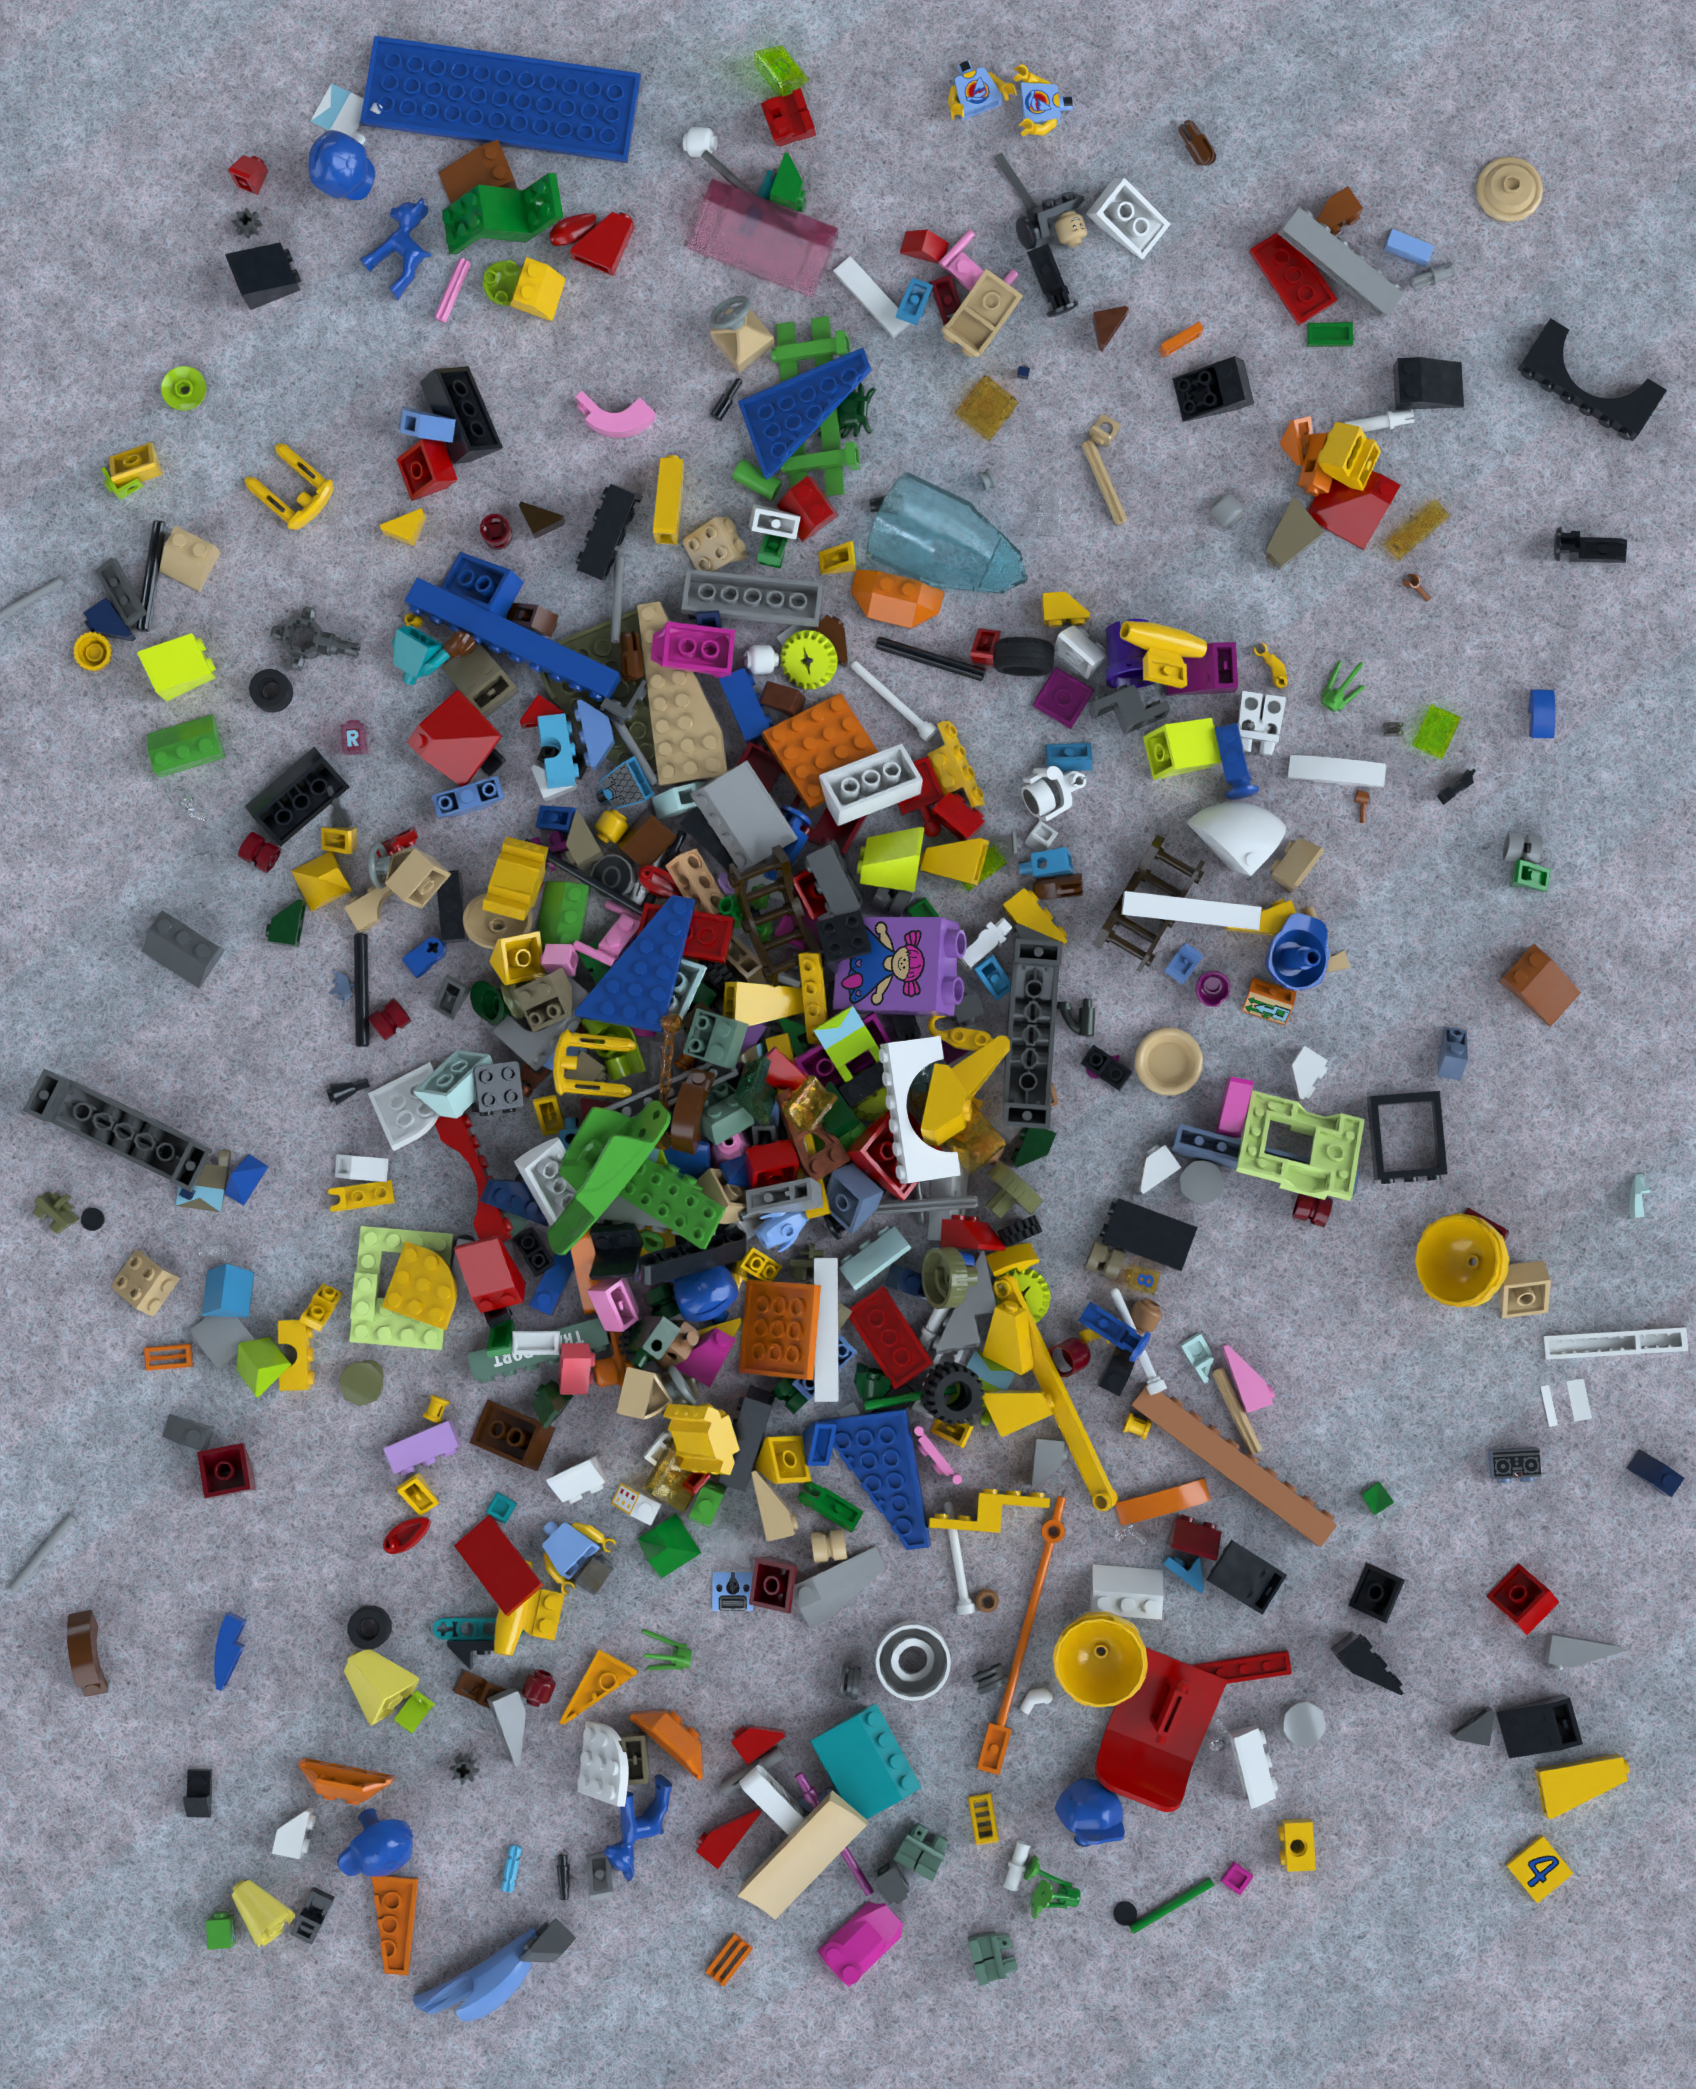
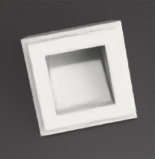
M1039 821L1024 843L1037 852L1046 851L1058 835V832L1042 821Z

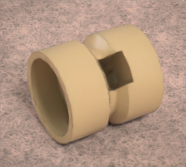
M844 1529L831 1530L828 1535L824 1531L811 1533L815 1563L828 1562L830 1557L834 1561L847 1559Z

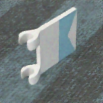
M331 83L310 122L317 126L319 125V127L327 131L337 130L343 132L363 145L366 138L355 132L360 125L364 98ZM373 103L370 111L380 114L381 111L378 109L377 103Z

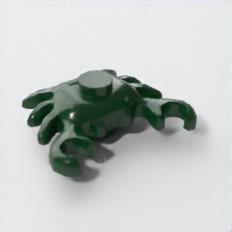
M860 383L858 385V392L854 389L837 407L839 431L845 428L840 436L842 439L846 438L853 428V435L857 437L860 433L861 425H863L867 434H871L867 411L868 404L876 391L875 388H871L866 396H864V386Z

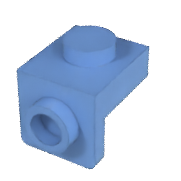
M1184 943L1164 972L1183 985L1203 958V955L1196 948Z

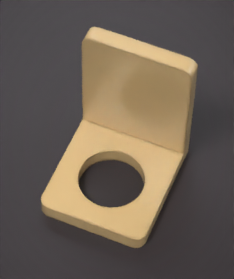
M1102 414L1095 426H1091L1089 436L1096 444L1108 447L1121 425ZM1102 423L1111 424L1113 428L1112 433L1107 434L1099 429Z

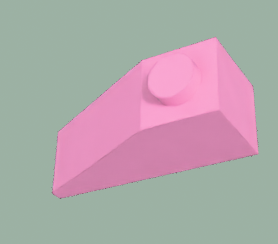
M1222 1345L1226 1362L1245 1413L1274 1404L1272 1398H1275V1394L1271 1384L1267 1385L1266 1381L1229 1345Z

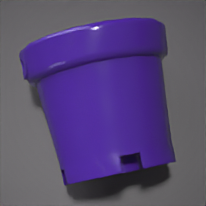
M1127 619V621L1149 622L1145 619ZM1120 621L1109 625L1105 629L1108 653L1106 685L1114 689L1124 684H1127L1128 687L1135 685L1136 688H1142L1156 683L1143 680V658L1147 650L1121 639Z

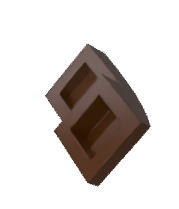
M462 1669L452 1689L454 1693L474 1700L477 1704L489 1709L487 1698L507 1690L465 1669Z

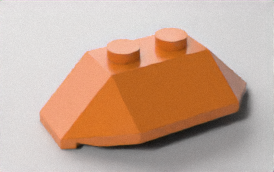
M856 570L851 588V594L868 619L909 629L938 615L944 596V591L925 582L876 570Z
M667 1709L633 1711L629 1719L700 1781L704 1775L702 1740L699 1739L700 1733L692 1726L687 1728L682 1724L683 1718L674 1710L671 1713Z
M304 1757L299 1760L298 1764L316 1794H321L322 1798L327 1800H336V1798L346 1799L345 1803L359 1805L360 1802L363 1803L390 1785L395 1778V1775Z

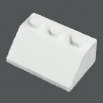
M1092 1564L1089 1612H1111L1122 1617L1162 1620L1163 1570Z
M1253 1725L1228 1731L1246 1803L1253 1809L1275 1799L1274 1791H1278L1275 1777H1270L1269 1768L1272 1767L1269 1753L1265 1754L1263 1745L1266 1744L1263 1730L1259 1731V1728Z

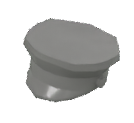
M1205 1160L1192 1161L1180 1175L1181 1193L1195 1204H1207L1217 1199L1221 1195L1225 1183L1224 1176L1219 1167Z
M1308 1701L1293 1703L1278 1718L1277 1729L1292 1744L1300 1747H1309L1319 1742L1327 1726L1322 1709Z

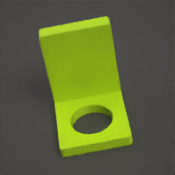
M105 466L101 468L106 478L103 481L110 493L114 491L120 500L144 487L142 482L136 478L118 488L112 481L111 474Z
M416 1690L393 1721L412 1734L429 1710L434 1707L435 1703Z

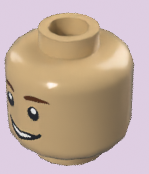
M1075 211L1061 214L1058 217L1059 220L1055 223L1060 243L1068 244L1070 248L1081 245L1082 239L1087 236L1082 215L1076 214Z

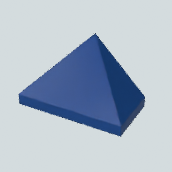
M249 1154L231 1173L224 1194L244 1206L269 1166Z
M745 1155L719 1165L727 1184L749 1188Z
M813 1422L802 1432L807 1466H829L837 1428L836 1422Z

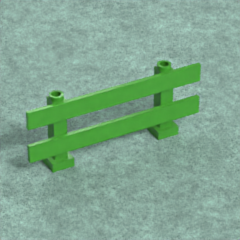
M830 317L812 318L813 341L796 343L794 322L776 324L778 346L775 349H771V358L773 363H779L781 382L799 375L798 361L814 358L816 368L832 361L833 355L841 357L850 353L848 334L844 330L835 331V337L831 338ZM836 408L820 425L822 452L806 454L804 442L781 466L782 473L789 474L790 489L808 476V471L824 469L826 496L844 495L843 466H848L852 471L861 470L859 447L855 442L845 443V449H841L839 420Z

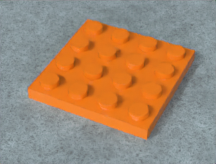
M841 693L762 732L763 739L808 810L826 802L819 775L879 753Z
M747 1280L739 1373L813 1380L821 1285Z

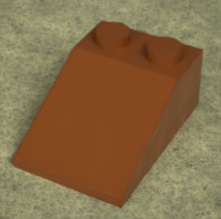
M498 139L475 148L438 172L451 204L477 185L518 189Z
M1535 944L1529 946L1498 980L1550 1027L1581 993L1554 961Z

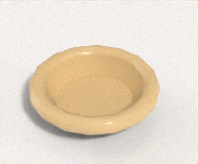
M1508 156L1497 158L1484 167L1477 179L1476 194L1478 203L1486 214L1496 220L1510 223L1521 221L1534 213L1541 203L1543 185L1541 176L1533 165L1521 158Z
M1163 1027L1151 1031L1140 1041L1135 1052L1134 1067L1139 1080L1149 1090L1159 1095L1175 1096L1188 1091L1198 1081L1203 1070V1055L1199 1044L1189 1033L1178 1028Z

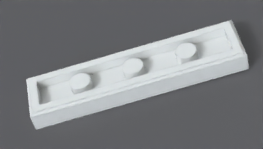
M851 256L833 270L837 278L893 339L910 325V323L896 318L898 307Z

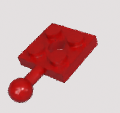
M927 756L913 762L923 779L920 794L901 801L897 805L902 816L920 810L925 822L923 825L924 834L927 837L933 838L939 835L941 825L932 818L928 806L939 802L944 795Z

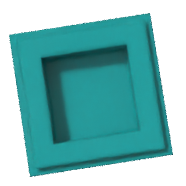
M497 1492L486 1513L506 1524L518 1503Z

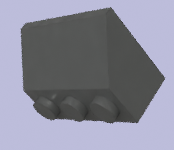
M832 839L807 853L805 856L807 860L804 861L808 872H813L817 879L814 884L819 894L823 893L827 900L824 904L829 915L833 914L836 917L861 908L864 900L835 840Z
M164 911L160 912L150 927L142 949L143 953L199 989L225 951Z

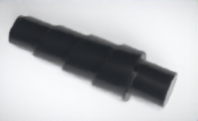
M558 1855V1865H556L561 1900L565 1901L569 1899L570 1864H568L567 1855Z

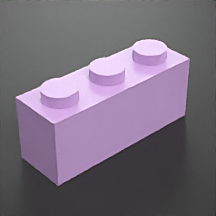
M448 1420L383 1449L393 1474L400 1472L401 1476L415 1471L413 1466L422 1463L424 1467L436 1462L435 1457L443 1454L444 1457H448L457 1453L456 1448L462 1445L452 1421Z

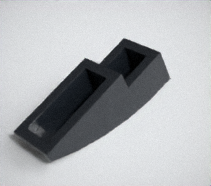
M695 807L679 823L680 826L730 874L729 864L734 863L732 857L722 845L705 816Z

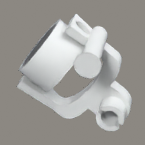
M1056 766L1037 767L1033 769L1032 775L1022 779L1024 783L1029 784L1022 787L1021 793L1030 813L1039 818L1040 821H1048L1072 806L1071 792L1084 787L1086 779H1083L1085 775L1077 771H1068L1062 774L1061 770ZM1048 777L1050 780L1055 781L1061 799L1059 807L1055 808L1054 795L1047 783L1040 778Z

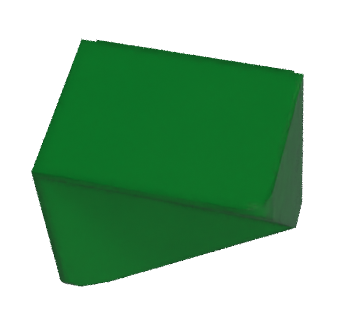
M1377 1482L1360 1494L1373 1515L1378 1514L1394 1503L1380 1482Z

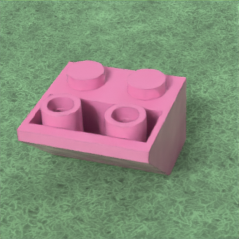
M626 1277L602 1279L587 1290L604 1331L623 1332L639 1319V1306Z

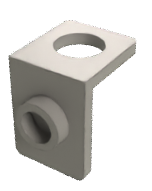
M1012 831L1011 835L989 837L991 859L1016 858L1017 851H1021V838L1016 837V831ZM1002 840L1006 842L1008 848L1005 853L999 854L994 850V844L997 841Z

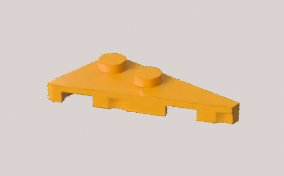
M599 1648L559 1723L565 1725L607 1694L620 1687L627 1680L637 1675L639 1670Z

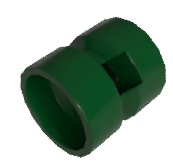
M670 1283L642 1294L647 1306L652 1307L651 1316H664L670 1319L680 1314L676 1300H673L674 1291Z
M784 1378L771 1393L779 1401L784 1400L785 1407L794 1415L808 1400L792 1384L796 1380L795 1378Z

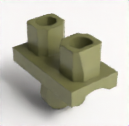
M48 1191L42 1196H37L34 1200L37 1205L33 1214L42 1220L48 1215L51 1216L54 1220L49 1226L56 1234L63 1232L67 1227L79 1220L71 1211L73 1207L68 1203L71 1199L68 1193L61 1197L56 1192L52 1195Z
M810 1243V1250L801 1249L800 1256L809 1257V1260L790 1259V1266H793V1278L806 1280L807 1267H814V1257H823L824 1250H815V1243Z

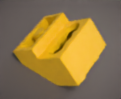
M1335 422L1327 435V442L1318 455V463L1325 474L1352 489L1363 491L1381 450L1375 440L1366 438L1361 427Z

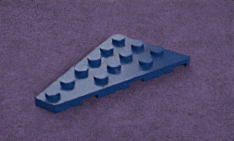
M863 347L738 401L766 480L777 472L872 371Z
M672 895L579 1005L574 1015L577 1018L663 1033L696 904L695 899Z
M907 1408L820 1419L818 1422L837 1423L833 1447L839 1451L840 1457L850 1471L852 1470L859 1479L864 1491L869 1493L874 1505L891 1524V1529L900 1537V1541L906 1550L929 1548L931 1540Z

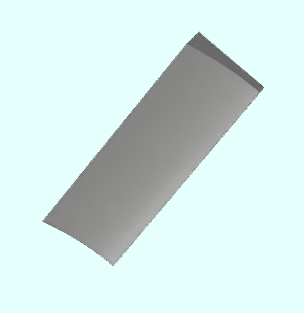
M687 569L681 614L696 615V612L719 610L720 618L818 627L823 583Z

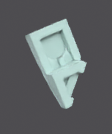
M1636 1174L1632 1183L1629 1199L1630 1218L1645 1217L1642 1194L1650 1193V1189L1648 1186H1645L1643 1174Z
M1198 1332L1179 1345L1203 1383L1206 1384L1209 1380L1208 1374L1214 1358L1204 1338Z

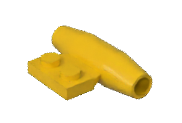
M1125 621L1120 629L1121 639L1147 650L1143 658V680L1184 688L1187 686V668L1182 657L1202 658L1207 650V642L1184 630L1153 622Z
M526 1561L532 1569L533 1563ZM540 1589L510 1616H506L499 1607L495 1623L494 1653L513 1656L523 1630L532 1637L555 1641L564 1594Z

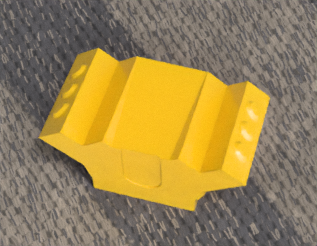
M506 836L488 885L482 910L524 921L530 908L534 909L546 873L545 863L548 847Z
M703 1403L699 1406L668 1404L663 1417L671 1419L667 1430L671 1432L676 1446L675 1455L683 1458L680 1469L693 1473L730 1475L735 1464L732 1455L740 1449L729 1414H726L722 1409L713 1408L709 1403Z

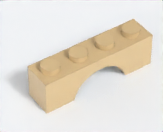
M373 885L367 890L368 893L361 898L356 896L347 902L348 905L344 909L358 932L363 933L381 922L380 911L382 904L387 897L394 893L388 886L378 889Z

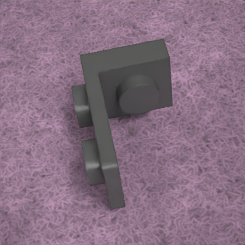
M643 680L626 709L617 700H609L605 697L599 711L623 726L626 719L631 721L637 710L634 708L636 702H642L648 692L645 689L647 681Z

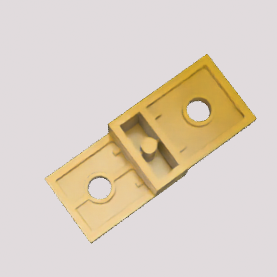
M983 1489L982 1493H977L975 1521H972V1516L957 1515V1520H951L948 1514H934V1518H929L928 1528L1000 1533L1002 1505L1049 1508L1050 1498H1045V1493L1029 1492V1497L1021 1496V1491L1007 1490L1006 1495L998 1494L997 1489Z

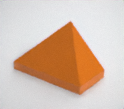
M1311 416L1291 420L1280 441L1281 448L1297 466L1303 465L1311 435L1313 434Z

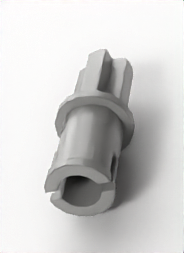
M1451 262L1436 268L1429 267L1428 271L1411 276L1409 278L1410 286L1417 289L1429 284L1436 285L1438 281L1454 277L1455 268L1451 267L1453 266Z

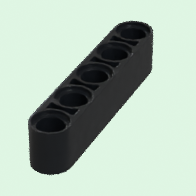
M735 1229L712 1236L706 1249H701L693 1243L687 1242L644 1254L638 1259L639 1281L644 1285H655L742 1260L747 1253L746 1233Z

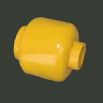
M615 809L611 811L605 810L594 825L595 830L598 832L596 837L606 844L609 841L613 843L619 842L628 829L627 818Z

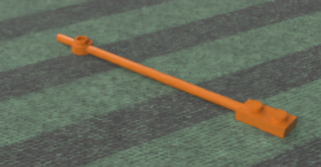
M1062 1496L1057 1497L1052 1519L1045 1521L1041 1528V1534L1046 1541L1008 1677L1009 1682L1005 1688L997 1722L988 1723L976 1767L979 1770L1000 1775L1012 1728L1005 1725L1053 1547L1065 1535V1528L1061 1523V1518L1067 1498ZM1052 1526L1057 1528L1055 1535H1050L1048 1532Z

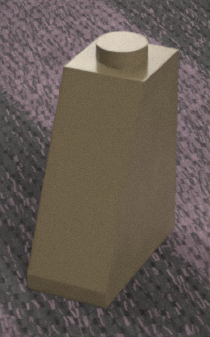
M1296 497L1291 500L1265 552L1267 555L1265 559L1272 568L1277 567L1279 570L1315 543L1324 533Z

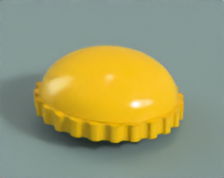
M89 632L77 638V642L74 643L73 654L80 667L96 672L109 665L113 650L105 636H102L100 633Z

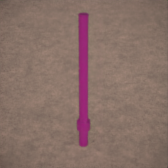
M799 1772L794 1778L803 1791L802 1796L805 1801L809 1802L813 1809H815L820 1803L818 1799L819 1794L814 1786H810L803 1772ZM846 1846L840 1854L864 1894L869 1896L874 1890Z

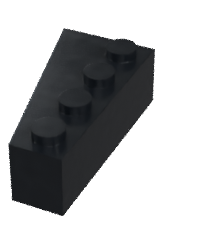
M610 484L609 488L605 487L601 496V500H603L600 509L597 508L593 516V521L595 522L593 529L589 530L585 536L584 542L587 543L584 552L580 551L576 560L578 571L606 581L615 557L618 554L615 547L622 544L626 536L625 524L629 525L630 521L632 522L635 515V508L633 506L635 502H641L642 495L614 484Z
M750 1385L745 1398L740 1397L736 1409L740 1411L739 1418H734L732 1422L740 1450L732 1455L735 1464L731 1474H717L720 1476L718 1484L743 1492L746 1491L771 1413L770 1410L775 1400V1396L770 1391Z

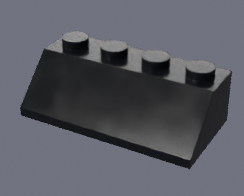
M469 366L434 369L420 381L432 413L456 420L453 443L445 442L454 464L469 463L503 448Z
M313 747L245 805V808L281 847L328 807L333 799L338 798L349 789L350 786L323 755ZM332 785L334 794L329 797L327 788Z

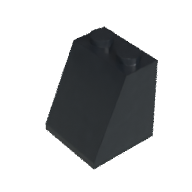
M280 242L225 254L241 296L250 310L301 290L298 284L302 282L297 269L292 270L290 262H293L291 253L288 248L284 250Z

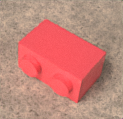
M561 1343L558 1372L560 1395L588 1394L589 1385H593V1371H590V1368L595 1366V1353L590 1352L589 1343Z

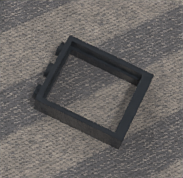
M1440 1091L1367 1097L1374 1180H1381V1184L1395 1183V1179L1404 1178L1405 1183L1418 1182V1177L1427 1176V1181L1441 1180V1175L1448 1174ZM1432 1102L1438 1168L1384 1172L1378 1106Z

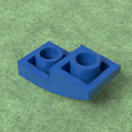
M1531 689L1528 712L1531 713L1529 737L1554 738L1556 717L1554 690Z

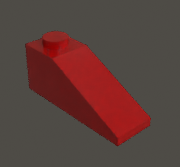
M757 1806L712 1828L708 1834L704 1831L695 1842L698 1844L696 1852L715 1868L719 1869L762 1813V1808Z

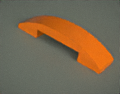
M1201 1478L1172 1488L1116 1502L1115 1507L1122 1526L1187 1509L1211 1501L1205 1478Z

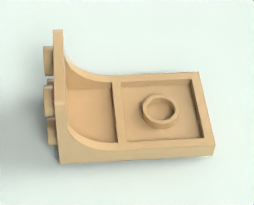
M986 268L950 321L942 327L941 331L944 333L942 337L953 345L956 343L960 344L963 347L961 351L970 358L982 356L1024 295Z

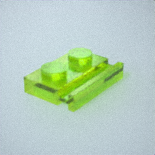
M1431 704L1412 743V747L1442 760L1462 717Z

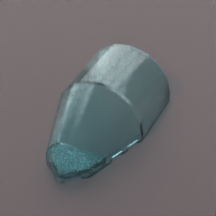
M909 472L900 475L883 500L869 534L866 548L868 558L930 587L1003 594L1020 584L1026 583L1028 575L1025 572L1021 551L998 531L970 501Z

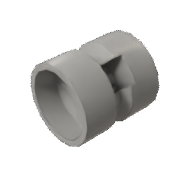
M1508 831L1504 841L1503 860L1516 862V860L1521 859L1537 865L1541 855L1542 837L1531 834L1523 837L1522 833ZM1526 845L1525 853H1522L1523 847Z

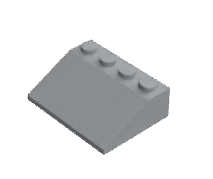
M747 760L707 781L690 794L740 871L772 855V847L781 845L783 848L798 839Z

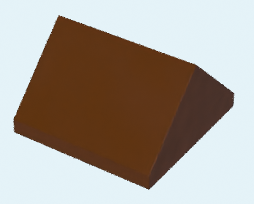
M646 808L626 830L622 838L617 842V845L641 867L646 865L652 866L677 836Z

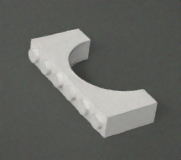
M936 1036L881 1044L879 1059L883 1063L884 1068L882 1080L887 1089L886 1106L890 1110L891 1116L889 1128L894 1137L892 1150L897 1158L896 1176L900 1179V1184L961 1175L957 1152H943L925 1144L914 1132L907 1115V1095L913 1079L930 1063L944 1059L941 1037Z

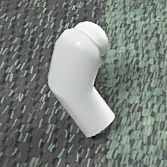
M1046 1688L1030 1690L1019 1709L1029 1715L1035 1704H1049L1053 1699V1694Z

